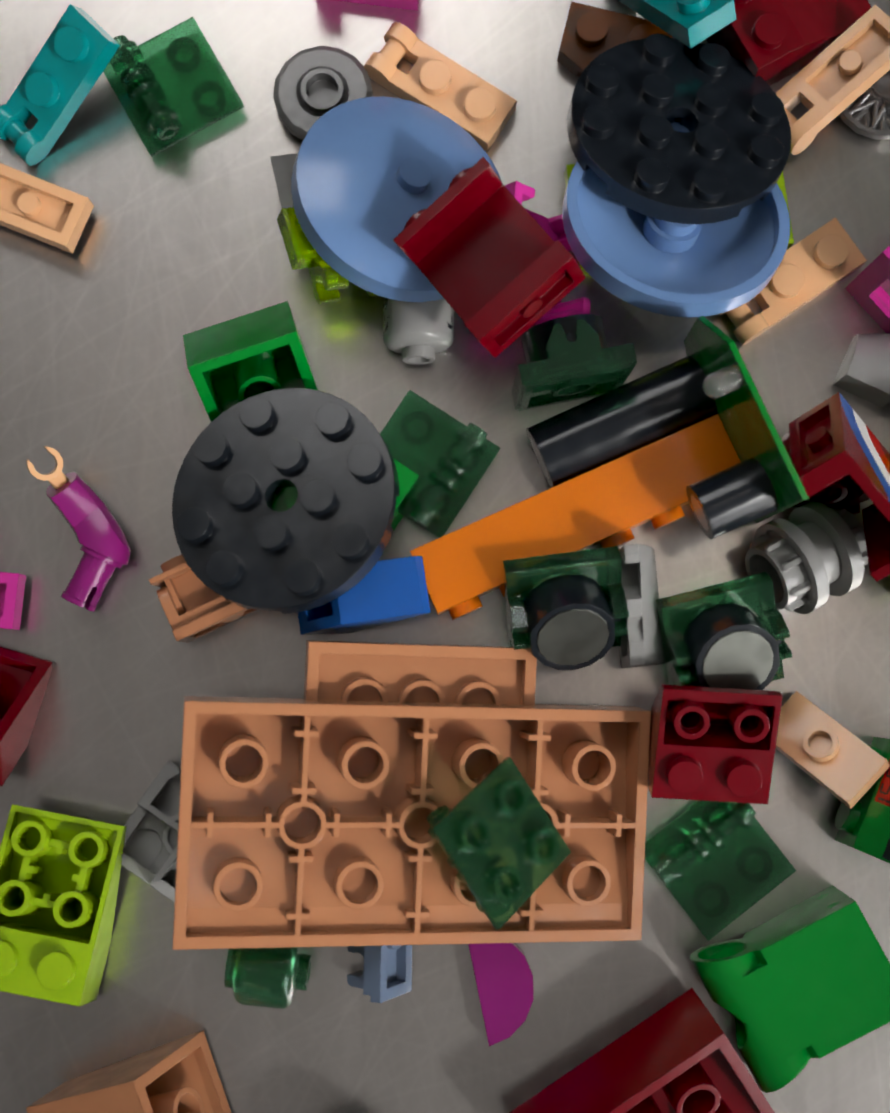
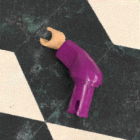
M44 446L47 452L55 459L54 469L47 474L38 473L29 459L26 460L27 469L35 478L43 481L48 480L51 484L47 487L46 494L73 529L78 543L82 545L80 550L84 552L74 575L61 597L79 607H85V609L95 612L115 568L121 569L123 564L128 565L131 549L119 523L105 503L76 472L64 474L62 471L63 458L60 453L54 448Z

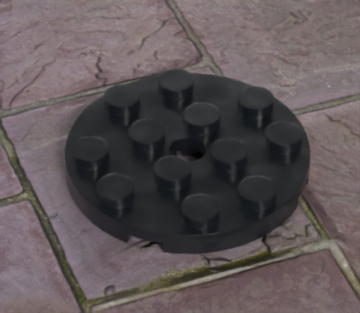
M652 34L644 39L619 44L591 61L577 80L567 116V132L572 151L584 171L591 168L608 185L606 194L636 212L673 223L707 224L725 221L737 217L742 208L756 202L758 199L763 201L775 187L788 161L791 149V130L787 114L784 110V104L760 75L754 76L743 62L731 56L729 51L719 44L699 43L689 48L676 38H671L664 34ZM676 118H681L680 125L686 127L690 132L681 133L675 131L671 123H674Z
M305 388L277 389L254 395L233 405L214 419L197 437L185 456L178 472L172 499L173 528L178 546L188 566L207 587L240 607L249 610L280 611L283 614L311 610L339 598L358 584L371 571L386 549L394 531L391 525L396 508L397 496L400 497L396 465L387 444L371 421L356 407L339 397L326 392ZM279 486L281 488L296 487L298 497L295 504L286 511H273L272 502L277 493L275 489Z

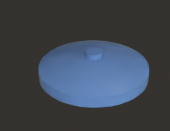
M384 96L354 99L332 108L312 125L302 141L293 166L291 193L296 217L302 231L319 256L338 274L356 286L381 297L404 302H427L444 298L393 239L404 230L405 224L416 212L427 209L448 190L450 182L459 172L471 168L482 157L489 162L500 180L501 178L481 145L466 130L447 116L410 100Z
M679 122L671 123L675 131L681 133L690 132L686 127L680 125ZM577 161L572 169L564 195L562 219L564 231L573 254L581 266L598 284L614 296L638 308L657 314L684 318L713 316L728 312L747 303L766 287L787 250L790 238V218L786 201L777 183L763 201L758 199L756 202L742 208L737 217L716 223L682 224L655 219L636 212L607 195L608 185L591 168L584 171Z

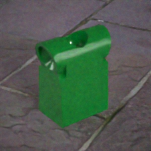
M833 885L744 934L742 939H730L709 944L690 954V960L712 1001L734 1015L737 1047L758 1087L764 1093L774 1092L786 1086L798 1076L811 1058L819 1059L890 1022V962L856 901Z

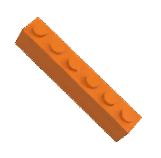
M716 414L411 550L410 554L411 556H422L427 591L437 615L439 616L449 611L452 620H455L483 607L479 597L494 590L500 589L503 597L509 596L533 585L534 583L530 576L532 573L550 566L553 574H558L584 562L581 552L599 543L604 552H607L635 539L631 529L651 521L654 530L684 517L685 514L681 507L689 504L686 492L687 486L734 466L741 461L719 415Z

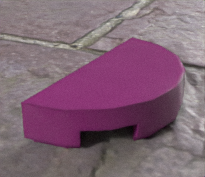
M514 943L468 944L489 1046L513 1035L526 1021L534 1000L532 971L523 950Z

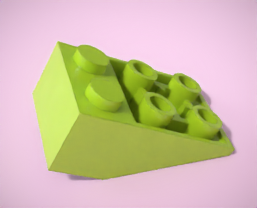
M12 804L0 845V991L78 1007L97 1000L112 939L126 826Z

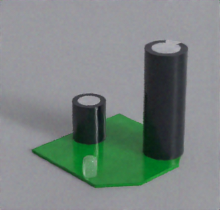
M704 316L697 318L684 339L687 357L526 428L536 460L552 488L718 414L741 462L686 487L691 509L701 529L709 539H714L752 521H755L757 524L809 498L734 340Z

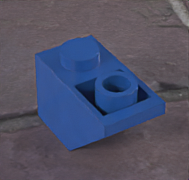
M410 556L377 561L371 571L358 584L339 598L311 610L298 612L300 634L351 633L431 613L422 556Z

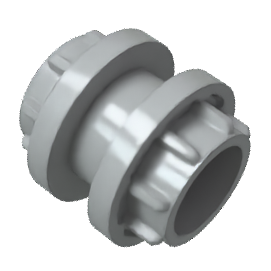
M808 502L794 509L790 513L788 520L781 518L773 519L756 530L754 541L750 543V549L745 557L750 581L759 596L775 609L785 608L787 611H794L800 614L811 613L822 607L827 602L829 595H845L861 584L865 565L868 564L864 528L858 519L843 507L830 508L820 502Z

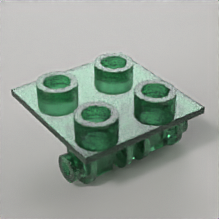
M194 17L179 23L140 45H137L134 41H129L124 35L113 38L120 44V47L103 73L151 157L244 107L242 100Z
M411 390L407 392L380 433L393 458L420 477L413 489L399 505L398 512L438 538L445 535L501 449L486 439L488 434L473 423H469L468 426L464 425Z
M506 757L451 810L446 805L435 809L427 817V821L431 825L428 830L429 835L433 839L436 838L448 856V864L451 868L457 870V878L461 883L467 885L476 899V907L480 912L486 914L495 930H499L571 853L511 757Z
M698 800L645 842V860L708 941L796 871L754 817L756 812L749 803Z

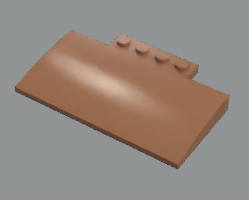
M306 640L304 699L184 696L173 950L641 940L651 711L636 706L535 704L537 658L531 652L530 647Z

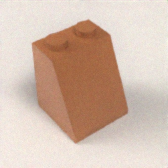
M204 1030L65 1081L26 1107L27 1113H231Z

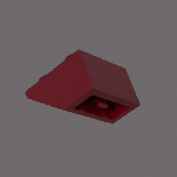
M661 684L650 709L648 788L651 798L768 804L783 697L781 692Z

